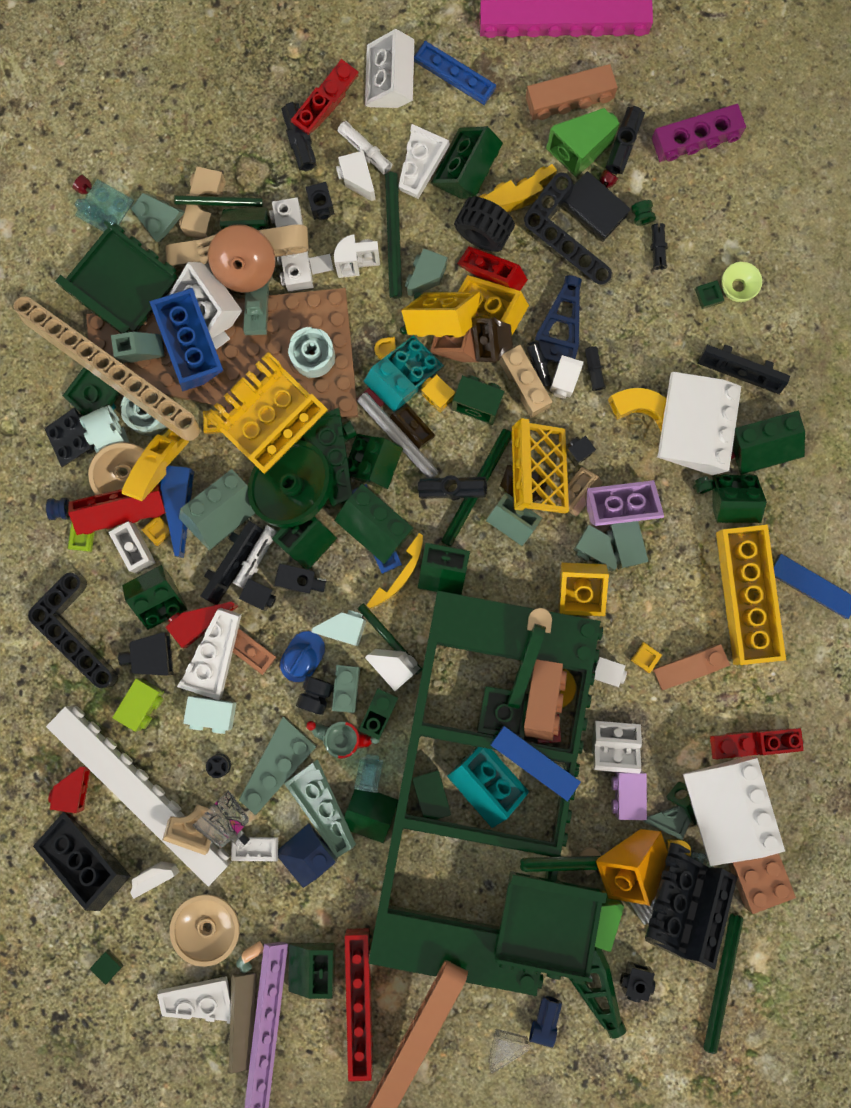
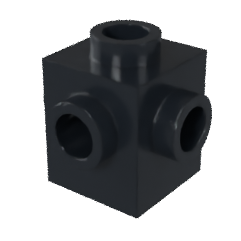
M628 961L626 972H622L620 977V987H622L627 999L638 1003L641 1000L649 1001L650 995H653L655 991V973L651 967Z

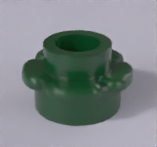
M708 476L701 477L695 480L696 484L693 486L697 494H703L714 489V479H709Z

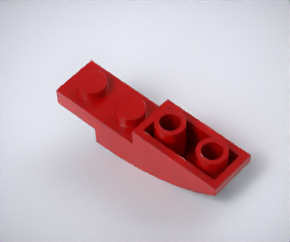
M341 59L320 87H316L293 116L291 122L306 134L312 133L343 100L346 91L358 77L359 71Z
M801 728L746 731L710 736L712 759L716 760L804 751Z

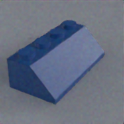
M193 288L149 301L182 392L204 385L223 372Z

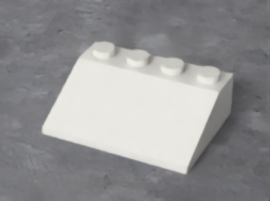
M671 372L657 458L710 475L728 472L741 386L723 379Z
M746 756L683 774L710 866L758 859L785 852L756 757Z

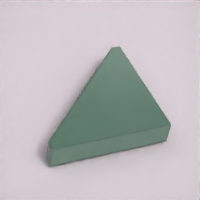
M679 805L647 816V820H643L645 823L683 840L690 824L685 809Z

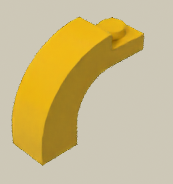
M630 388L615 393L608 399L617 420L629 414L643 413L650 416L657 423L660 431H662L666 398L661 394L644 388Z

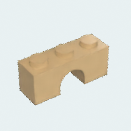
M197 166L195 174L191 175L190 194L186 196L222 197L226 183L223 173ZM185 205V213L179 220V226L184 235L196 239L212 236L215 225L212 214L202 211V205Z
M521 345L505 352L499 362L509 380H513L521 395L520 400L530 418L549 409L552 400Z

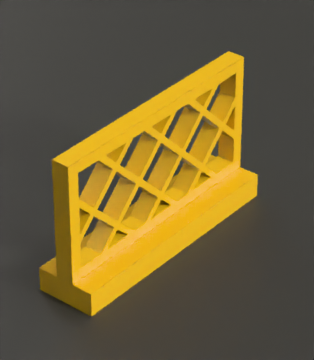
M521 418L512 426L514 510L522 511L527 508L566 514L569 512L565 429L529 423V419ZM530 430L536 431L541 437L537 443L530 436ZM550 433L558 434L559 444L555 445L548 435ZM543 440L552 449L548 454L538 445ZM533 449L542 457L538 463L531 457ZM553 452L560 458L558 466L548 457ZM543 461L552 469L548 475L539 466ZM534 469L543 478L539 484L532 478V471ZM554 472L561 481L558 487L549 478ZM544 482L553 490L549 496L540 487ZM536 491L544 501L533 503L532 493ZM555 493L561 499L562 506H556L550 499Z

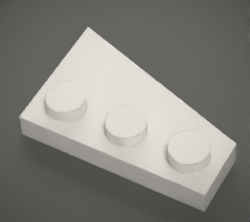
M412 124L399 189L419 199L450 143L449 140Z

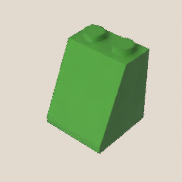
M605 108L559 123L551 128L546 149L577 178L613 144L620 123L617 117Z
M608 895L606 903H602L595 947L611 952L624 905L620 900L609 899Z

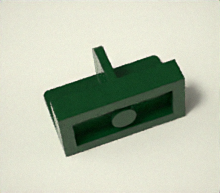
M436 768L430 770L429 773L413 777L423 817L437 820L450 816L451 810L439 769Z

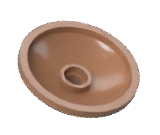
M231 225L219 231L210 243L208 250L209 266L216 279L225 287L237 292H253L262 288L272 277L275 269L274 250L269 240L257 229L247 225ZM236 260H239L242 263L241 267L235 264Z

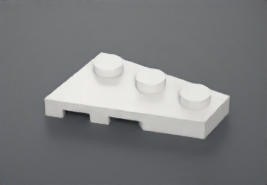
M227 976L158 991L157 996L162 1016L191 1019L192 1017L204 1018L210 1022L222 1020L230 1024L231 993Z

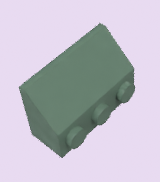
M231 469L180 508L179 519L210 551L256 513L253 511L248 499L247 484Z

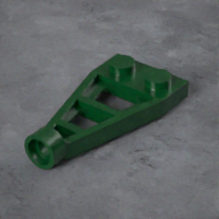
M595 947L590 974L597 973L599 975L601 988L591 989L586 982L583 985L573 983V985L603 1028L607 1030L609 1037L616 1039L623 1036L627 1029L621 1020L610 966L602 949ZM605 996L610 1009H602L595 1000V997Z

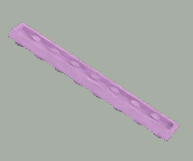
M285 942L264 944L244 1108H269L288 944Z

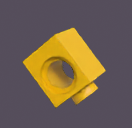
M437 374L433 379L429 377L421 386L423 388L421 395L440 413L453 401L456 393Z

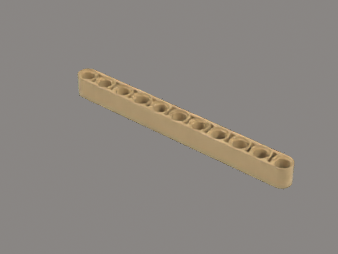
M23 296L16 299L13 305L14 310L25 325L182 439L191 441L198 437L200 428L192 413L31 298Z

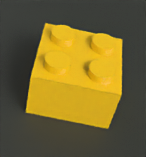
M561 562L558 600L560 614L605 617L609 578L606 564Z

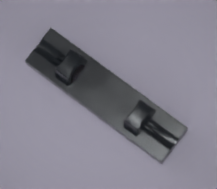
M707 344L701 353L697 364L779 395L789 383L790 375L774 370L773 362L766 360L764 365L732 354L733 347L724 345L721 350Z
M248 521L240 535L235 532L230 534L228 539L234 542L216 572L208 569L204 577L210 581L200 595L202 598L215 605L219 604L242 568V562L247 560L264 531L262 528Z

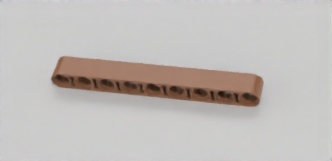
M445 960L366 1108H397L460 994L468 976L467 970Z

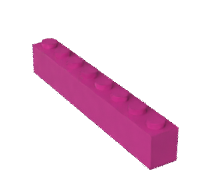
M480 0V36H486L487 38H494L496 36H507L509 38L517 36L558 37L561 35H571L572 37H579L581 35H592L594 37L602 35L643 36L649 34L653 24L652 0Z

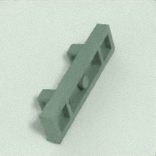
M269 281L256 291L245 292L243 328L245 335H267Z

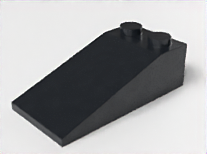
M63 812L33 846L85 911H101L131 877L121 863L67 812Z

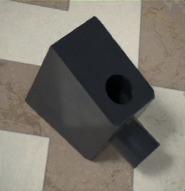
M279 563L273 587L304 594H310L311 590L323 593L326 579L314 577V571ZM297 578H305L306 584H298Z
M158 633L131 641L129 644L130 651L119 652L118 654L120 666L131 665L133 674L174 675L170 633Z

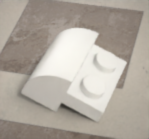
M354 235L343 238L336 246L334 252V262L338 278L360 276L359 267L379 266L378 242L365 239L360 241V243H356Z
M595 721L592 736L594 770L640 774L641 724Z

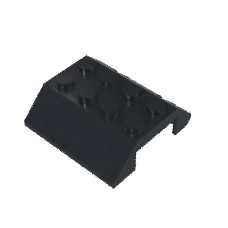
M670 843L665 868L662 872L653 905V913L646 931L645 941L676 957L715 970L737 876L723 868L708 867L684 854L690 853L689 849L676 843Z

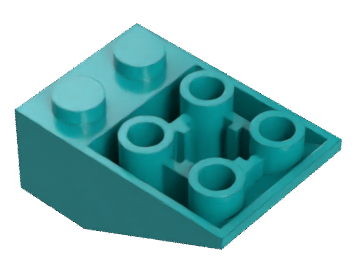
M413 335L371 367L363 382L395 412L408 402L422 388V384L429 377L432 378L444 365Z

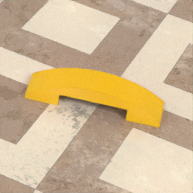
M419 533L406 550V553L412 559L387 592L380 587L366 605L370 609L391 599L407 583L421 555L423 546L422 534Z

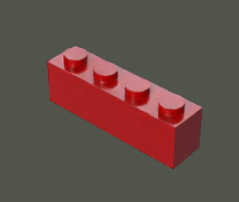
M159 483L143 501L122 494V489L70 501L68 506V513L76 535L91 534L96 530L115 528L117 525L128 521L136 523L141 519L157 518L162 514H166Z

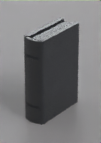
M588 171L574 184L572 192L561 205L602 242L620 225L631 210Z

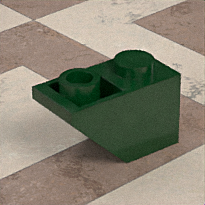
M377 688L358 731L379 740L399 697L381 688Z

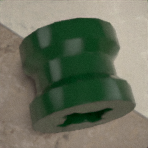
M643 200L631 206V211L635 214L634 223L636 226L647 225L656 220V215L652 212L653 203L651 200Z

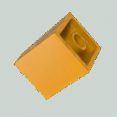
M640 829L597 859L596 863L609 899L649 906L652 904L657 894L668 854L661 831Z

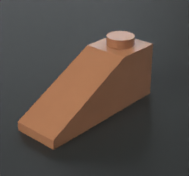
M714 644L653 669L663 691L730 666L722 645Z

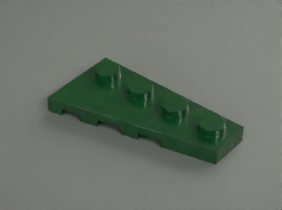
M338 407L325 413L303 435L304 440L320 449L331 464L333 484L329 500L332 507L346 502L353 494L341 413Z

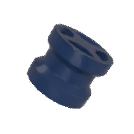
M49 498L46 502L48 519L56 520L57 518H62L63 520H69V499L61 498L56 500Z

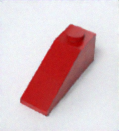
M470 246L457 263L461 268L479 279L521 291L528 280L519 264Z
M227 602L183 612L182 614L178 612L168 620L170 623L165 628L181 648H188L205 634L219 608L233 611L239 605L236 602Z

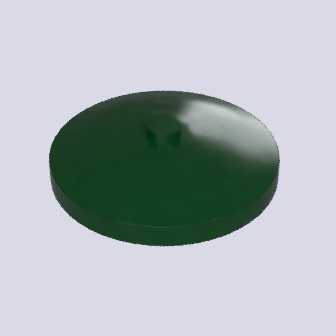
M298 440L265 474L254 466L248 482V499L253 511L262 520L276 527L288 528L307 522L323 508L329 498L333 484L331 464L326 455L315 445Z

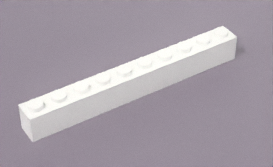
M64 707L46 727L209 887L231 863L229 854L222 848L218 849L212 843L213 839L211 840L209 852L206 855L163 841L168 819L171 816L185 817L180 811L181 807L175 801H169L164 796V790L157 784L153 785L148 780L149 776L140 768L137 769L132 764L133 760L127 754H121L116 749V743L109 737L105 738L100 733V727L92 721L89 722L84 717L85 713L79 707Z

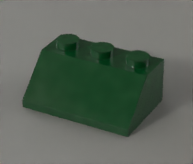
M488 126L459 128L431 184L460 199L476 197L485 177L489 174L495 158L499 154L503 142Z
M799 410L735 428L732 450L736 456L735 460L740 475L805 457V429Z
M361 484L334 519L338 525L383 564L391 558L414 531V528L364 484Z

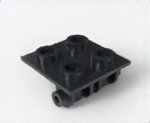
M76 408L71 409L44 428L61 467H64L85 452L87 454L95 452V445H89L84 436L87 430L83 428L79 420L83 415L79 414Z

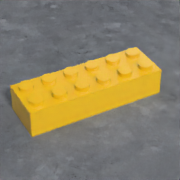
M768 525L722 529L716 532L733 665L785 661L786 654Z

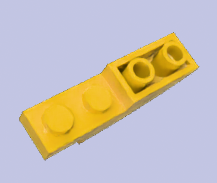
M553 164L548 167L543 166L529 179L523 178L516 186L512 180L506 183L501 182L494 188V191L489 194H482L479 197L496 203L506 212L521 209L537 200L544 190L543 187L549 184L556 175L557 170Z
M170 429L163 436L157 434L132 468L122 488V494L143 501L164 478L166 467L189 441L182 439Z

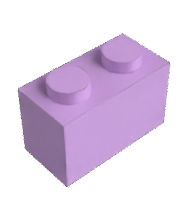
M643 771L640 774L615 772V776H612L611 781L612 790H615V799H612L611 804L612 813H615V817L619 820H647V774Z

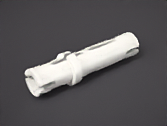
M347 121L340 124L337 130L338 133L346 138L359 152L364 151L365 159L368 163H372L382 174L390 171L393 164L380 153L378 147L371 145Z
M268 525L265 526L247 560L242 562L241 565L243 566L233 581L234 584L244 589L247 580L251 579L254 572L257 573L259 570L257 567L271 545L272 538L278 531Z

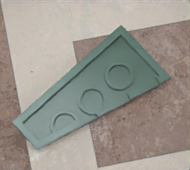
M285 716L282 717L239 799L254 815L258 814L317 747Z
M318 759L284 783L336 858L356 845Z

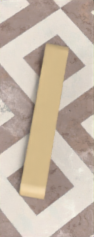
M289 225L258 230L271 243L275 257L305 253L309 250L308 228L305 225ZM198 240L166 245V262L173 266L176 272L183 271L188 262H200L201 255L198 253L199 247L196 244Z

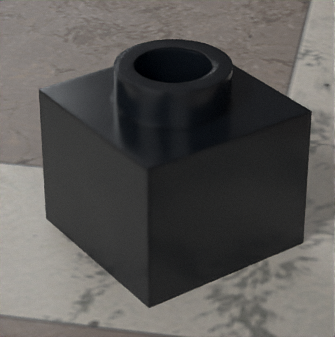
M585 435L581 439L576 437L569 442L566 454L573 464L577 466L596 451V448Z

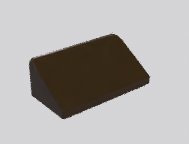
M405 404L390 416L392 421L419 450L436 436L408 404Z

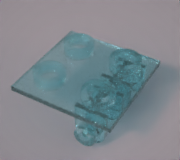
M97 179L86 198L82 200L77 199L75 202V206L78 209L75 216L104 232L107 227L103 222L106 220L111 225L114 223L120 225L134 200Z

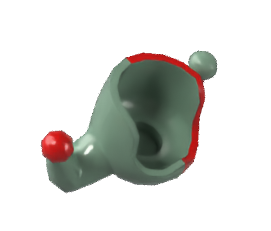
M308 721L306 724V728L312 731L314 737L324 741L326 751L338 759L350 757L358 748L368 747L372 743L377 744L380 739L378 740L367 734L358 733L357 729L348 722H337L330 727L315 724L314 721Z

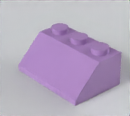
M654 480L587 488L586 507L590 523L595 526L664 518Z

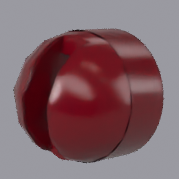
M604 169L599 181L602 184L606 181V188H611L619 178Z
M80 175L73 183L72 188L84 195L88 194L87 188L92 189V184L88 178Z

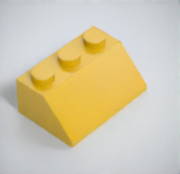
M480 292L423 293L401 310L407 334L417 335L418 337L453 335L455 338L466 335V332L473 327L472 318L477 313Z

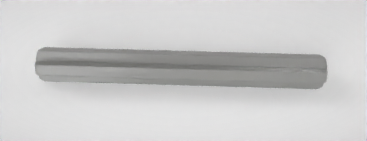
M365 392L358 398V403L398 446L403 448V452L427 478H434L439 473L434 465L368 393Z

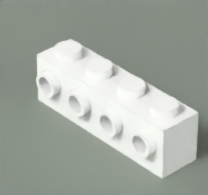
M298 197L272 202L273 210H270L269 213L271 223H275L276 228L289 225H303ZM308 251L277 257L278 264L283 267V272L280 273L282 286L286 285L288 293L314 288Z

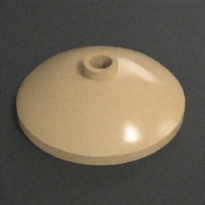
M128 442L112 443L100 449L93 457L88 472L89 483L93 492L99 495L122 489L132 468L145 449ZM126 468L127 472L122 474L119 472V469Z
M210 894L197 895L186 900L176 910L170 924V939L174 950L183 960L195 966H212L225 960L234 950L240 934L238 916L233 907L224 899ZM210 923L212 929L207 930L204 924Z

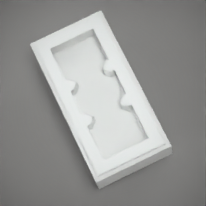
M232 837L231 861H278V837H248L250 840L246 845L239 840L240 837Z

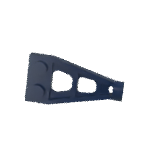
M565 276L563 287L535 337V341L538 340L540 342L544 358H547L549 362L558 364L562 355L576 359L579 347L580 287L582 279L577 276ZM562 301L572 303L573 305L570 318L557 314ZM555 322L568 325V340L563 341L549 336V331Z

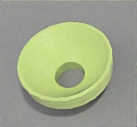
M736 262L730 265L723 273L721 287L724 294L732 301L746 302L753 299L761 290L762 276L754 265L748 262ZM734 281H741L744 284V290L740 292L735 291L732 283Z

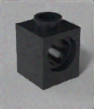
M326 182L305 187L314 220H325L330 218L331 215H335ZM320 200L325 201V204L321 206L316 205Z
M248 579L239 599L267 611L275 603L276 596L274 594L276 591Z

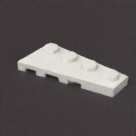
M219 608L216 611L201 644H199L195 651L196 654L191 663H189L186 673L177 687L216 700L222 698L242 614Z

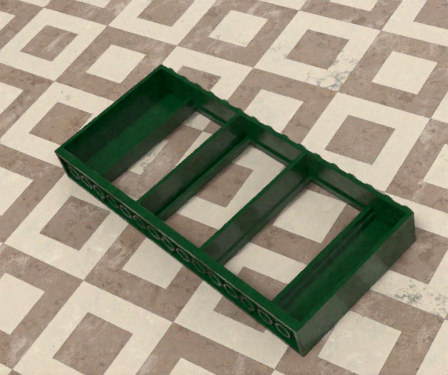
M437 591L368 964L436 977L443 963L447 960L468 971L465 983L537 996V990L542 989L543 974L541 972H537V975H531L523 972L522 968L514 967L513 970H506L500 968L499 964L496 963L494 956L500 926L389 905L403 829L549 857H564L561 856L562 847H566L568 839L565 827L566 823L570 824L572 810L569 809L570 800H574L575 792L568 801L559 796L551 842L406 813L418 743L421 736L496 750L490 745L496 737L494 735L425 723L423 721L436 646L440 645L522 660L531 631L527 630L530 613L535 610L533 608ZM549 612L552 617L551 633H545L537 660L562 663L563 669L579 671L580 678L567 749L531 742L527 743L550 760L565 763L564 770L572 776L578 777L580 764L577 763L578 754H582L584 746L581 734L587 728L588 718L585 717V711L591 705L592 695L588 693L590 685L593 686L595 681V672H592L593 664L598 662L599 649H596L597 641L602 639L603 627L600 626L601 621ZM546 871L545 878L560 881L557 879L558 871Z

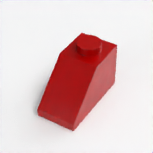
M85 765L79 767L53 786L48 797L50 810L76 814L84 810L90 770Z

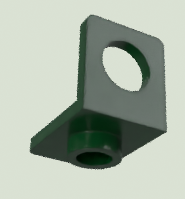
M678 782L666 797L669 801L683 807L691 824L696 825L697 821L689 794L683 799L675 797L678 791H687L686 784Z

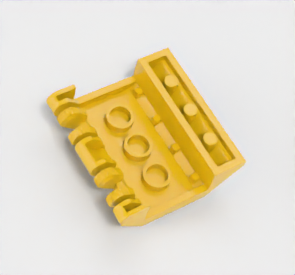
M269 352L261 358L270 368L269 370L260 361L255 364L257 369L266 376L261 382L252 372L248 371L246 376L254 385L252 386L242 377L230 389V392L238 401L236 402L228 393L224 395L225 400L234 407L229 414L221 404L216 403L214 407L223 416L220 418L212 409L204 415L264 474L328 411Z

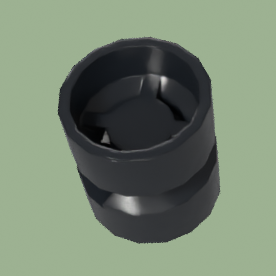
M306 675L302 686L305 691L299 695L296 706L306 711L323 715L327 706L325 699L330 697L334 685Z

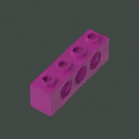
M734 104L656 128L651 139L659 162L665 160L670 162L684 154L693 155L707 147L708 149H713L719 146L720 143L727 141L728 143L735 142L741 138L746 125L739 105ZM716 127L722 128L723 131L718 130ZM695 133H700L703 137H699ZM675 139H679L683 143H677Z

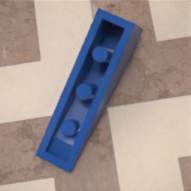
M167 466L166 475L159 484H161L174 556L184 558L188 528L179 519L180 508L191 501L194 471L187 467Z

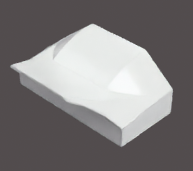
M161 861L133 878L130 892L133 899L177 875L179 870L176 864Z

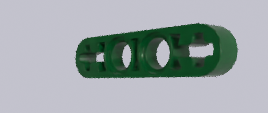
M536 623L533 625L509 696L508 706L519 709L545 635V626Z

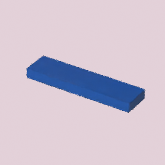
M424 41L414 56L415 63L484 106L496 89V84L427 41Z
M783 554L778 555L773 564L775 578L843 618L849 619L851 616V594Z
M505 726L502 727L490 744L566 801L570 799L581 781Z

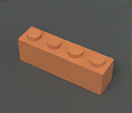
M611 64L529 85L527 86L526 100L532 120H544L558 113H569L573 109H586L592 104L599 102L608 103L614 99L618 87Z

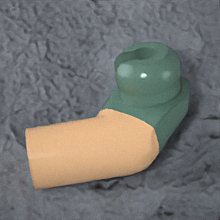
M260 941L247 948L237 960L236 965L241 973L251 970L252 965L249 961L263 953L264 947Z

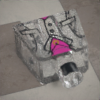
M229 790L218 798L192 825L219 848L224 847L232 840L241 849L250 840L241 830L249 822V818Z

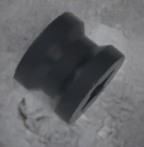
M225 754L212 756L206 762V772L212 778H221L231 770V760Z

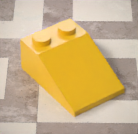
M467 275L458 291L480 292L477 309L478 316H491L501 322L510 324L512 335L529 307L521 291Z

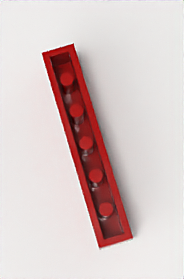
M370 928L347 929L345 933L348 1081H372L371 965L368 964L370 956Z

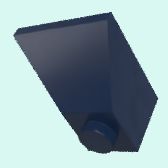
M310 822L278 849V858L303 888L319 878L338 859Z

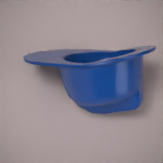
M304 631L292 639L280 661V669L288 680L303 682L306 675L311 676L325 653V644L322 638L311 631Z

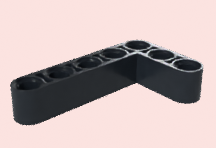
M560 172L552 178L524 217L525 226L595 283L603 286L608 285L613 279V272L610 267L551 221V218L570 195L574 187L570 176ZM561 179L568 180V186L564 190H559L557 187ZM548 197L554 198V205L551 208H544L545 199ZM539 215V225L532 227L530 225L531 218ZM550 229L557 230V237L554 240L547 239V232ZM568 242L574 243L573 252L565 254L563 250L564 245ZM587 255L591 257V264L585 268L580 265V260L583 256ZM601 269H606L609 273L605 281L597 279V273Z
M66 573L29 610L28 619L94 686L98 688L112 687L118 680V674L115 669L60 616L87 587V580L84 576ZM73 578H76L77 586L72 589L70 582ZM60 594L61 602L56 605L54 601L55 596ZM44 610L45 619L40 621L39 613ZM59 625L61 634L57 637L54 634V629ZM72 641H75L77 644L75 652L70 650ZM88 656L93 659V665L90 668L85 664ZM103 672L109 675V680L106 684L101 681Z

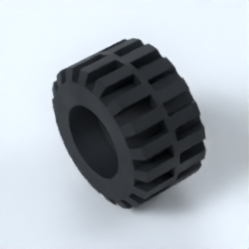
M469 197L458 214L454 226L460 235L471 244L487 251L499 252L503 249L513 231L515 222L496 203L480 197Z

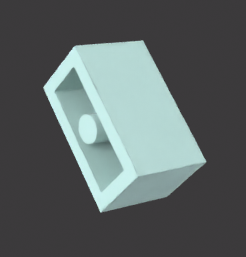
M188 696L183 724L190 725L189 729L203 730V727L212 728L214 733L225 734L226 730L229 731L233 728L237 702Z

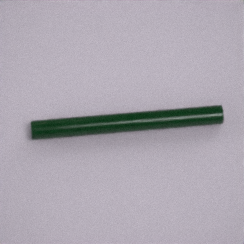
M174 195V204L262 207L263 204L262 198Z
M364 603L357 608L394 651H402L410 655ZM418 663L417 665L420 669L415 673L416 675L423 670Z

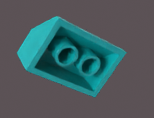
M477 747L447 775L450 781L491 828L508 819L529 793L492 749Z

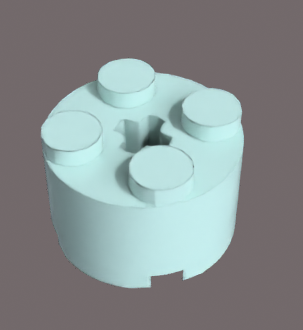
M305 327L295 332L291 337L288 354L294 368L300 374L307 378H316L325 375L335 363V350L326 332L321 329ZM312 350L315 354L311 355L309 351Z
M125 396L121 401V416L123 421L134 431L151 437L159 434L166 428V426L151 415L145 414L144 410Z
M110 405L79 418L83 428L87 430L84 436L89 445H95L96 453L112 443H129L124 427L121 428L118 422L120 420Z

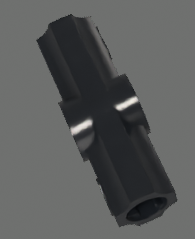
M287 103L281 108L287 126V136L291 149L294 151L299 171L306 172L317 166L311 147L310 134H306L291 122L293 116L300 109L299 103Z
M637 106L627 107L605 167L615 175L623 174L645 112ZM622 138H625V139H627L629 142H628V143L623 142L621 139H622Z
M453 475L444 478H423L418 482L419 498H449L454 501L460 498H483L487 494L486 477L457 478ZM457 484V488L454 491L448 492L451 485Z

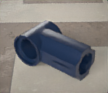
M542 996L537 1018L531 1026L530 1042L549 1048L554 1047L557 1037L556 1026L562 1001L551 996Z

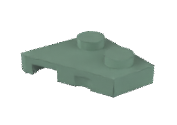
M142 193L131 207L132 211L156 242H162L185 213L182 209L170 206L169 203L158 200L149 193Z

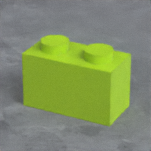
M136 678L112 718L135 732L141 731L142 728L146 729L152 720L150 717L154 709L157 710L163 702L164 698L161 696L164 691L143 678Z

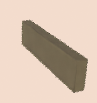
M254 972L232 975L229 1072L232 1074L249 1070L255 1024L256 973Z

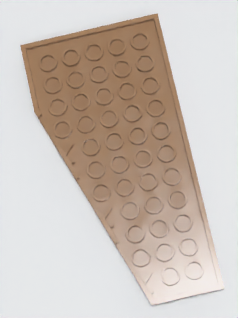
M346 288L270 295L268 300L267 335L244 334L245 298L234 299L242 312L233 326L225 330L230 340L216 350L223 372L204 385L182 392L164 340L165 357L123 364L169 397L209 405L218 403L226 409V406L232 405L225 400L224 395L228 393L237 402L238 399L230 392V389L242 377L252 386L254 385L246 376L248 371L252 372L260 382L266 377L257 369L255 364L260 361L269 370L270 368L261 359L269 352L310 395L313 394L328 409L327 412L339 407L341 419L359 417ZM95 313L86 314L88 340L114 357L111 335L121 333ZM154 313L149 316L137 332L161 334ZM312 327L321 329L328 334L335 350V363L323 376L307 378L294 368L288 354L290 339L295 332L302 328ZM310 350L309 354L314 355L315 352Z

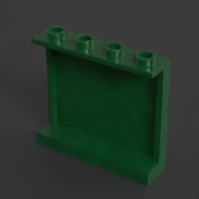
M105 220L103 223L107 229L67 278L60 275L55 282L119 333L137 332L153 313L149 301L167 296L178 280L175 274L176 269L167 262L161 263L158 260V255L152 250L148 249L145 251L141 247L142 244L135 237L131 236L128 238L124 235L125 231L116 223L111 225Z
M510 871L494 956L496 963L499 964L500 968L506 970H513L514 967L522 968L523 972L531 975H537V972L547 973V977L560 980L562 976L570 978V981L576 984L583 985L585 981L592 983L593 979L590 976L602 903H606L607 893L602 889Z

